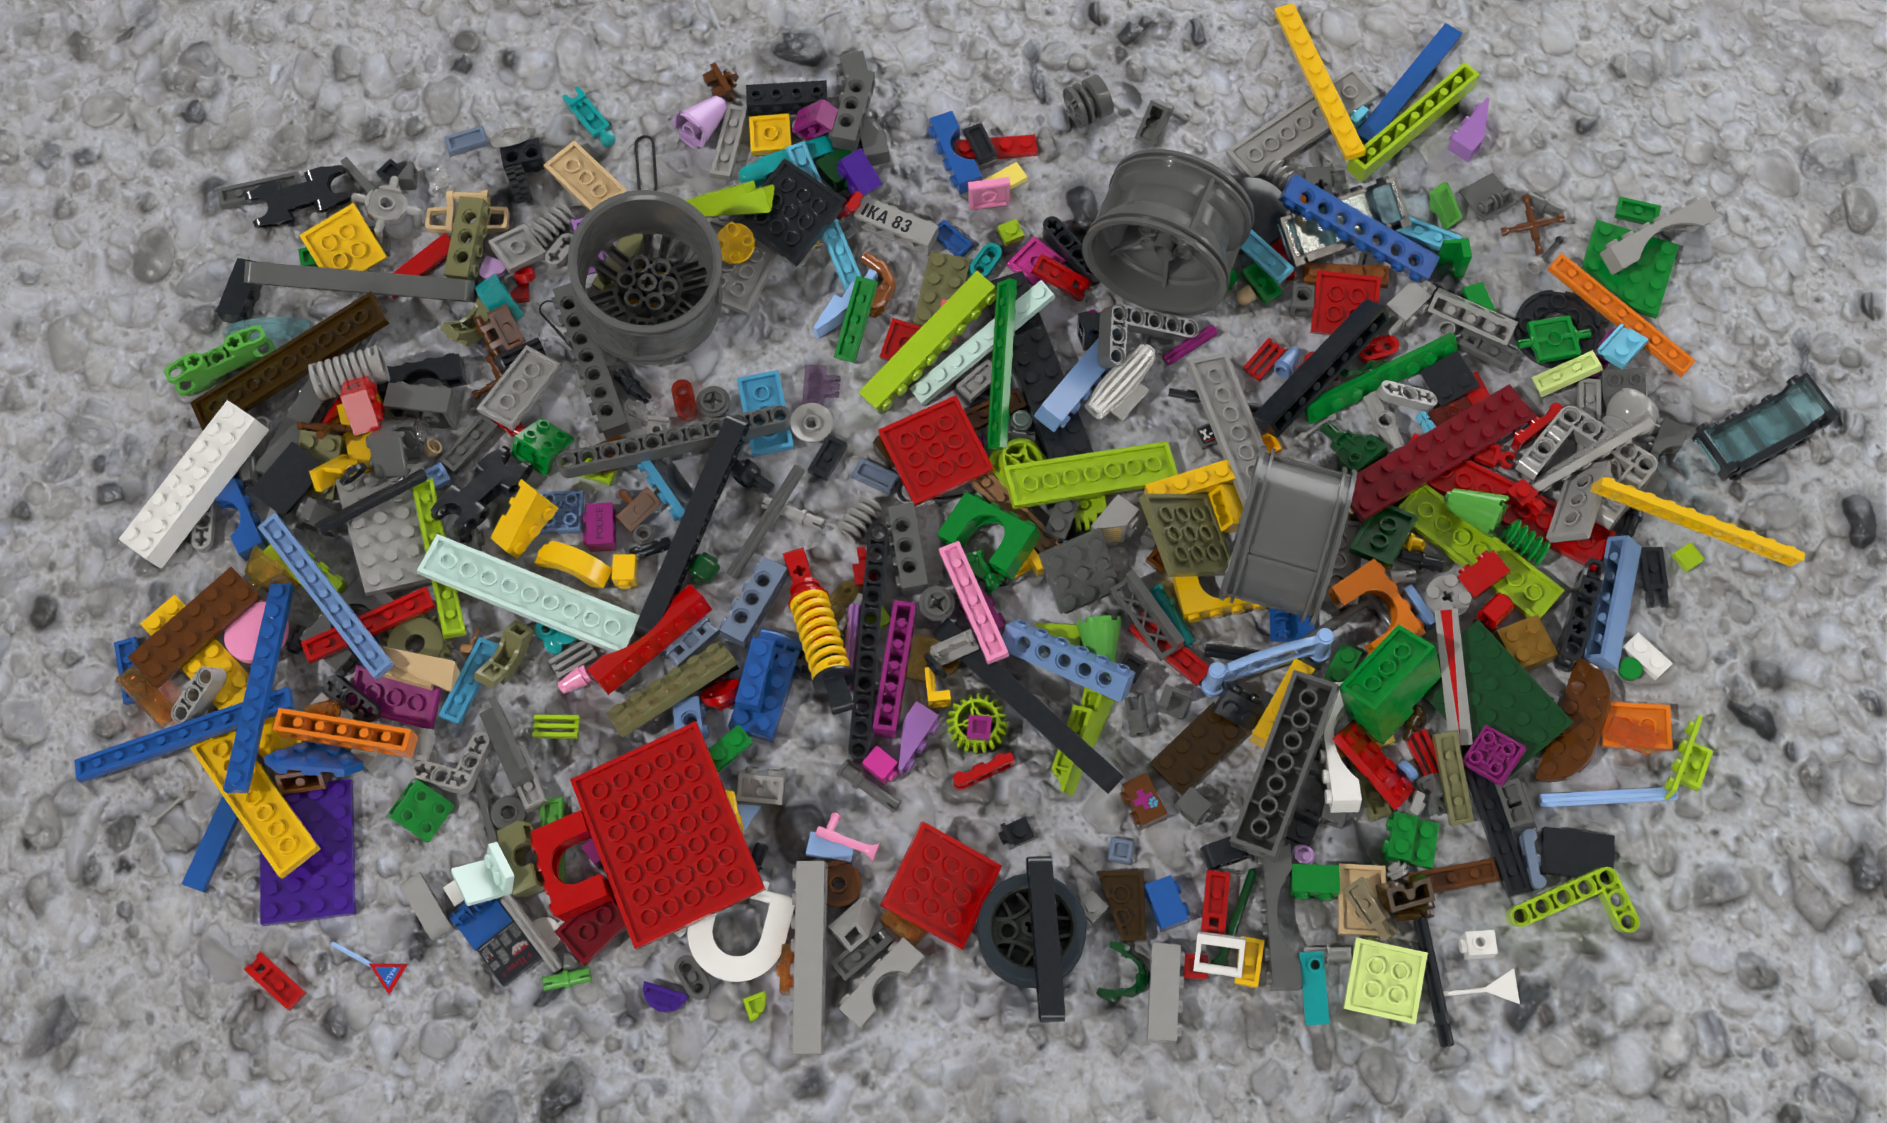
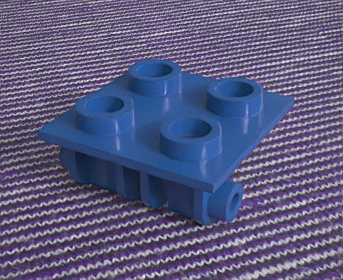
M1269 608L1270 641L1272 642L1298 640L1315 629V624L1314 626L1309 625V618H1306L1304 623H1301L1300 616Z
M497 899L467 906L464 902L448 915L452 923L457 926L475 951L513 921Z

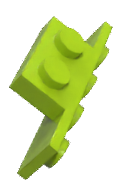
M1698 715L1693 722L1689 721L1685 727L1684 733L1687 734L1686 738L1682 739L1677 749L1680 752L1679 758L1676 757L1670 769L1673 771L1672 777L1669 776L1664 785V789L1667 790L1664 796L1666 800H1669L1677 792L1679 784L1696 792L1701 788L1713 754V750L1694 742L1703 719L1701 715Z

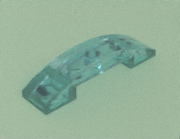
M289 317L249 319L227 326L226 337L242 329L262 326L267 339L287 338L288 341H291L310 329L311 322L306 319ZM260 332L252 333L250 340L258 339Z

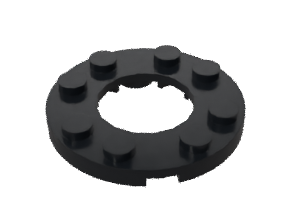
M1553 290L1541 291L1526 299L1518 309L1514 319L1518 324L1513 332L1516 343L1517 340L1529 339L1526 327L1528 322L1537 321L1547 313L1557 312L1566 316L1570 315L1577 331L1590 329V338L1579 339L1581 355L1592 350L1594 352L1599 344L1601 326L1599 318L1592 306L1576 294L1565 291V293L1553 292ZM1531 347L1520 349L1526 357L1537 364ZM1574 358L1538 363V365L1551 369Z

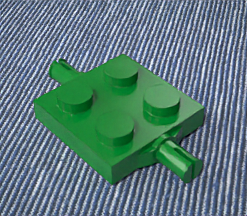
M1570 315L1530 321L1526 325L1529 339L1517 340L1518 349L1531 347L1537 364L1575 358L1581 355L1579 339L1590 338L1591 332L1590 329L1577 331L1572 324Z

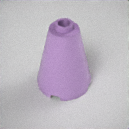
M713 96L677 113L673 118L674 129L678 128L681 134L678 136L681 140L692 148H697L698 146L702 148L724 117L727 109L726 101L721 97Z

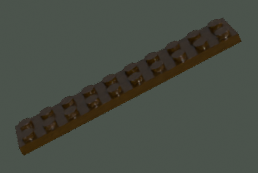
M370 291L190 402L202 431L227 400L244 412H248L308 375L309 364L317 363L318 361L324 363L326 359L332 360L333 357L340 355L390 324L373 292Z

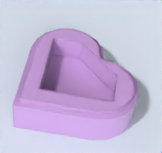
M486 256L479 273L481 278L485 280L494 273L498 277H503L507 273V269L499 259Z

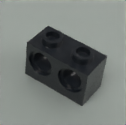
M539 137L512 146L499 147L504 170L507 167L522 164L525 173L539 172L545 169L546 159Z

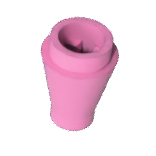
M585 665L575 667L557 683L563 694L587 686L593 680Z

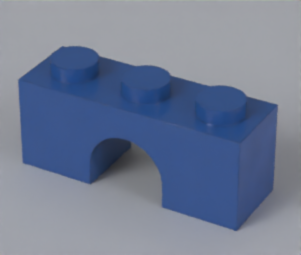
M752 637L735 699L738 709L761 713L766 694V677L768 671H772L777 652L773 641Z

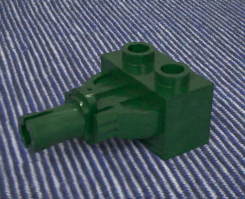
M1329 420L1325 424L1323 423L1319 429L1320 432L1332 441L1330 447L1336 452L1339 472H1341L1343 467H1346V474H1350L1352 469L1357 470L1358 473L1386 457L1387 446L1373 434L1366 437L1361 434H1353L1350 430L1340 431Z

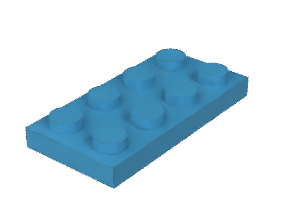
M779 370L737 378L743 413L777 405L786 406ZM778 417L776 420H784L785 417ZM758 421L755 424L762 425L764 422ZM790 428L784 432L748 439L752 458L794 449Z

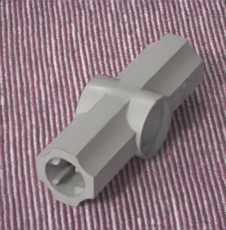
M1377 391L1363 397L1362 401L1373 423V431L1379 436L1381 442L1387 446L1386 454L1389 455L1403 447L1405 444L1395 424V416L1389 411L1385 401L1378 397ZM1380 422H1386L1388 426H1384Z

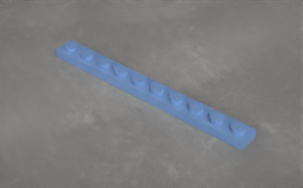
M273 513L259 525V530L373 678L379 680L395 666L391 659L283 520L276 513Z

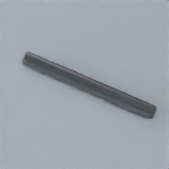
M795 464L727 570L729 576L737 579L805 473L801 466Z

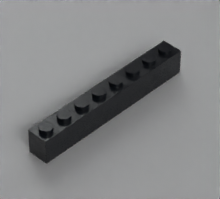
M1365 299L1252 415L1259 429L1278 438L1391 321L1385 306Z

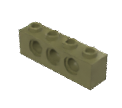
M464 196L459 198L444 275L447 278L475 281L479 275V259L483 255V240L487 236L486 225L491 216V207L483 198ZM476 218V220L470 224L471 220ZM468 257V259L462 263L463 259Z

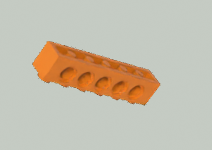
M278 708L272 729L283 738L412 759L418 736L411 729L283 708Z

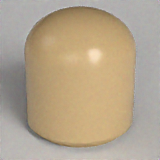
M1246 285L1236 293L1237 302L1243 306L1257 299V295L1250 285Z

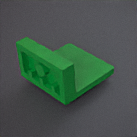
M539 418L515 435L511 455L521 462H530L532 469L546 477L551 472L554 457L574 442V438L545 419Z
M412 779L385 817L429 843L454 808V804L419 780Z

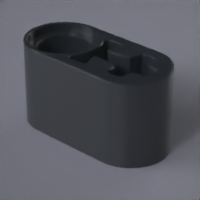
M1231 836L1206 844L1200 848L1208 870H1217L1241 862L1250 857L1249 853L1231 847L1229 841Z

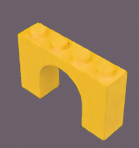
M1198 576L1171 577L1183 622L1194 623L1205 617L1216 619L1227 613L1238 615L1248 609L1254 608L1255 611L1267 608L1234 598L1232 604L1229 603L1231 597L1225 598L1224 601L1219 600L1220 598L1212 597L1201 588Z

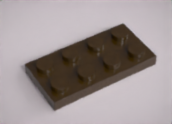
M1215 702L1209 705L1149 763L1181 796L1190 787H1193L1246 736V732L1238 724L1214 713L1212 708Z

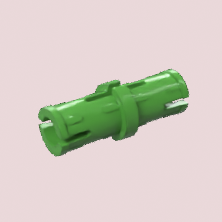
M590 967L570 972L564 970L560 974L542 976V984L549 983L545 984L543 989L545 992L562 987L568 989L572 985L592 982V975H587L591 973Z

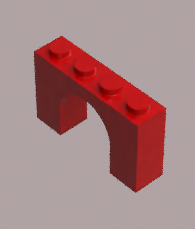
M582 810L530 831L532 836L530 844L533 851L537 853V868L543 874L545 880L543 888L550 897L549 909L554 917L566 921L615 900L608 878L602 874L595 875L576 884H565L560 877L559 863L563 854L570 847L592 838Z

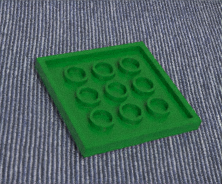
M1596 220L1581 269L1636 313L1656 319L1679 245L1651 237L1643 248L1638 261L1611 275L1599 253L1607 249L1605 246L1607 243L1614 239H1617L1618 242L1623 240L1621 236L1632 230Z

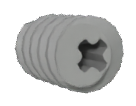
M1283 159L1278 162L1272 160L1262 169L1261 176L1266 177V181L1275 185L1282 192L1288 179L1295 172L1287 173L1290 169L1288 165L1282 168L1285 162Z
M561 202L556 203V208L551 207L549 209L550 213L545 212L543 214L544 219L538 218V224H531V233L545 247L548 246L545 239L552 242V233L559 236L560 234L557 229L565 231L564 223L571 226L570 218L576 219L569 208Z
M862 495L860 502H856L854 508L848 510L849 515L845 514L843 521L837 523L840 533L850 543L856 544L853 537H862L859 530L868 531L865 524L872 525L873 522L870 518L878 519L879 516L876 511L884 513L882 507L875 500Z

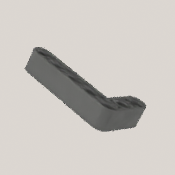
M1115 304L1104 308L1100 313L1099 365L1102 368L1109 369L1124 363L1126 359L1127 331L1181 342L1197 336L1199 332L1198 324L1195 320L1124 304Z

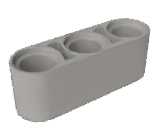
M216 667L199 668L171 710L173 721L183 723L203 716L225 684L226 672L222 668Z
M421 872L400 884L401 890L432 940L453 928L449 917Z

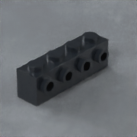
M827 80L746 85V106L749 117L787 113L797 115L799 110L821 99L828 101Z

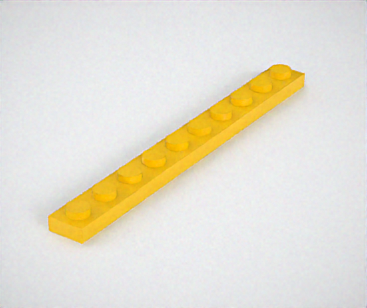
M1294 3L1275 8L1274 14L1344 160L1349 161L1365 156L1366 150Z
M1602 477L1591 486L1590 492L1784 565L1792 567L1804 561L1805 552L1797 550L1794 546L1778 543L1773 538H1765L1757 535L1754 531L1738 528L1733 523H1725L1717 520L1714 516L1698 513L1693 508L1682 507L1672 500L1658 498L1653 493L1642 492L1632 485L1616 482L1613 478Z

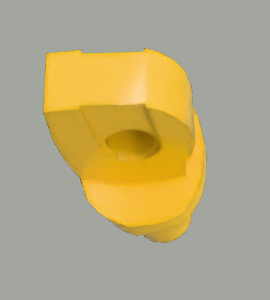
M1411 532L1402 550L1408 549L1410 552H1414V550L1423 552L1425 541L1424 539L1417 538Z

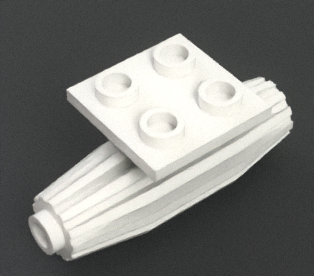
M1138 345L1126 355L1123 364L1113 367L1099 382L1085 404L1089 414L1096 419H1102L1111 412L1123 421L1144 398L1149 389L1140 382L1156 359L1155 350L1150 345Z

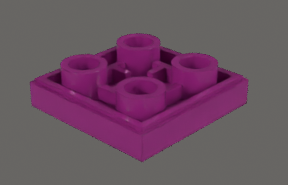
M1485 725L1462 759L1463 766L1503 787L1527 748Z

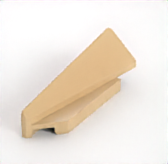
M380 646L395 665L382 677L428 690H433L434 686L452 692L460 674L455 661Z

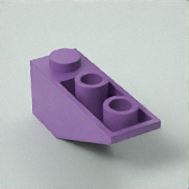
M1488 97L1482 103H1477L1472 111L1473 114L1470 117L1466 116L1460 125L1461 128L1459 130L1455 129L1449 137L1451 142L1448 150L1466 162L1472 159L1483 142L1490 100Z
M917 701L903 720L898 768L900 776L912 770L916 762L914 760L918 753L922 754L928 745L927 739L931 734L934 736L941 725L939 723V715Z

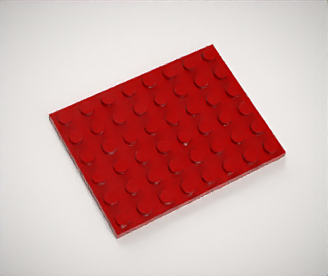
M696 721L570 779L634 949L638 950L766 890Z

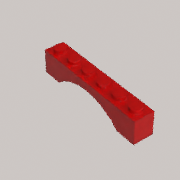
M689 584L672 599L665 615L645 636L626 648L603 655L586 670L595 682L610 695L707 615L712 608L703 595Z

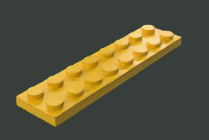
M237 730L191 746L190 749L281 879L320 850L315 840L257 759L249 793H226L223 791Z

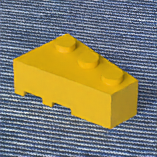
M522 479L518 483L520 489L516 497H511L509 501L511 506L507 514H502L490 537L516 559L526 551L529 544L539 535L542 528L553 518L555 512L559 509Z

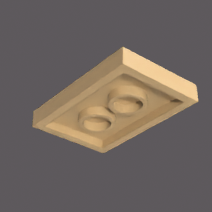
M1339 863L1340 894L1337 897L1338 935L1380 937L1375 928L1369 931L1342 890L1357 879L1364 877L1378 897L1375 885L1386 882V866Z

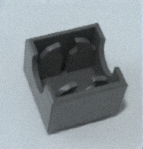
M414 419L384 420L381 422L380 429L373 431L366 438V446L371 452L370 467L374 469L375 476H407L411 472V469L407 468V464H417L422 459Z

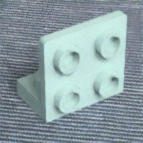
M497 842L488 844L487 854L484 856L485 860L451 869V874L467 906L512 894L514 874Z

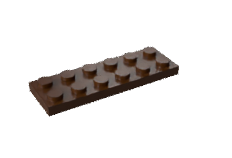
M230 567L132 652L128 658L159 689L262 597Z

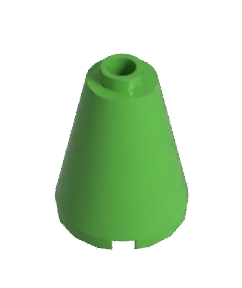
M1454 488L1452 492L1448 491L1446 493L1443 503L1446 504L1448 511L1483 534L1493 538L1496 533L1492 531L1495 527L1499 528L1508 507L1504 501H1508L1509 496Z
M1112 615L1086 617V622L1082 623L1081 618L1077 619L1076 624L1083 647H1086L1089 652L1095 655H1104L1109 658V661L1115 663L1121 616H1117L1116 620H1112ZM1105 672L1106 677L1110 676L1109 673Z

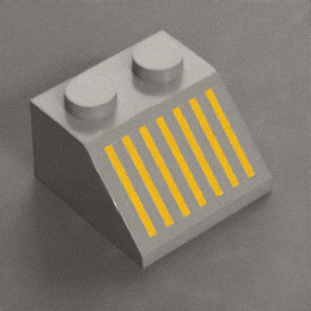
M1118 494L1092 524L1090 531L1100 528L1106 544L1124 542L1128 536L1131 538L1138 529L1139 509Z

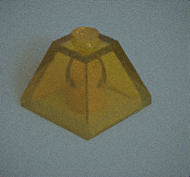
M255 545L253 547L244 573L250 578L247 582L256 590L261 587L268 593L270 584L291 583L295 587L294 590L300 587L299 583L286 569Z

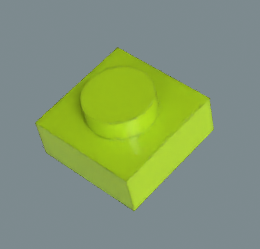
M1017 219L997 226L1005 246L1025 239Z

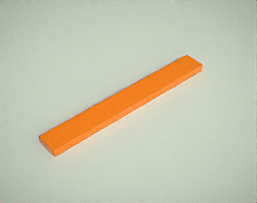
M1562 252L1547 268V271L1618 327L1622 323L1626 329L1631 328L1648 338L1647 344L1643 348L1680 378L1696 361Z

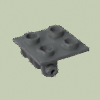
M1493 172L1459 190V193L1482 222L1517 204L1513 198L1516 194L1513 187L1505 188Z
M1646 368L1603 369L1602 376L1598 377L1602 384V413H1606L1608 402L1622 388H1632L1646 395Z

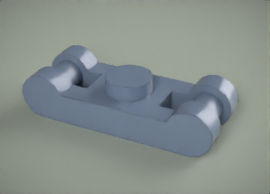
M705 615L665 648L662 653L666 658H670L673 661L672 664L675 667H679L686 663L690 657L710 640L715 639L720 634V630L717 626H713L710 623V619ZM704 629L706 632L701 635L698 631ZM681 647L684 651L679 655L676 651Z
M1526 829L1518 837L1521 860L1532 889L1531 893H1538L1546 886V879L1540 875L1541 858L1538 853L1536 854L1534 845L1537 833L1533 829Z

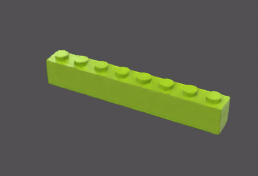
M1466 62L1461 64L1364 145L1366 150L1365 156L1349 160L1346 170L1362 183L1475 88L1480 74Z
M976 271L858 392L862 399L879 414L883 411H888L893 405V401L907 391L912 381L918 380L923 370L935 363L938 355L951 346L952 340L957 335L960 336L965 332L967 325L981 315L986 305H991L995 301L996 287L981 273Z

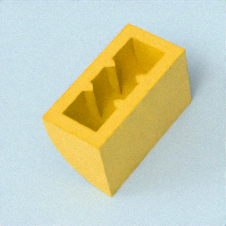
M1221 484L1208 493L1221 532H1236L1243 506L1235 486Z

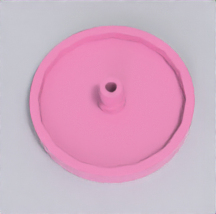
M256 602L225 630V646L241 662L252 664L266 602ZM287 620V624H286L285 633H284V637H283V642H282L281 648L283 647V645L285 644V642H286V640H287V638H288V634H289V622H288V620Z

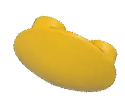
M730 222L717 234L721 247L722 261L728 264H740L752 255L755 248V238L751 230L745 225Z

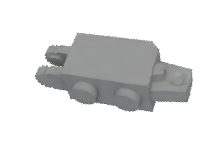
M1427 280L1420 285L1409 283L1386 304L1385 308L1391 319L1389 323L1392 325L1388 331L1390 336H1393L1398 330L1401 332L1406 326L1410 328L1417 320V316L1419 314L1423 315L1430 306L1428 302L1436 289L1434 285Z

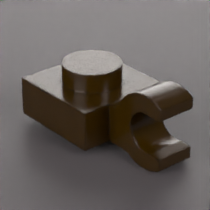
M1432 901L1393 912L1395 920H1420V915L1425 918L1434 917L1433 909L1435 904Z

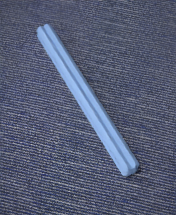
M1664 787L1546 793L1539 795L1538 802L1540 807L1546 808L1675 801L1678 799V791L1669 800L1664 799L1667 791Z

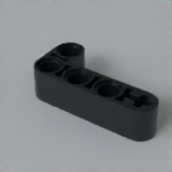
M1054 216L1047 217L1043 222L1042 234L1044 240L1057 254L1066 260V264L1074 272L1090 280L1091 286L1098 284L1100 281L1094 274L1088 273L1091 270L1083 257V244L1060 219Z

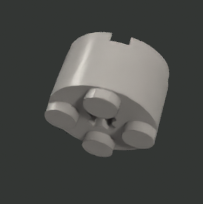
M1448 574L1433 579L1427 586L1422 600L1434 616L1435 610L1458 608L1460 621L1470 605L1472 596L1455 575Z

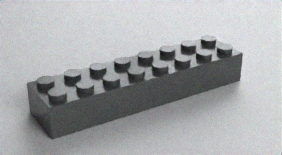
M1297 670L1293 671L1229 840L1231 847L1276 863L1339 694L1338 684Z

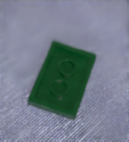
M1392 505L1365 520L1349 548V553L1368 561L1375 559L1383 567L1391 569L1415 527L1418 516Z

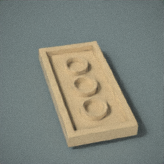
M576 141L571 142L544 164L545 170L588 211H591L599 203L610 197L628 192Z

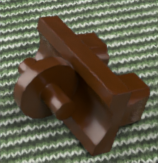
M716 62L710 64L711 70L702 75L706 86L709 87L717 83L718 86L711 89L712 95L723 99L726 98L728 103L733 101L731 87L735 88L737 86L738 74L735 71L729 72L728 69H725L722 74Z

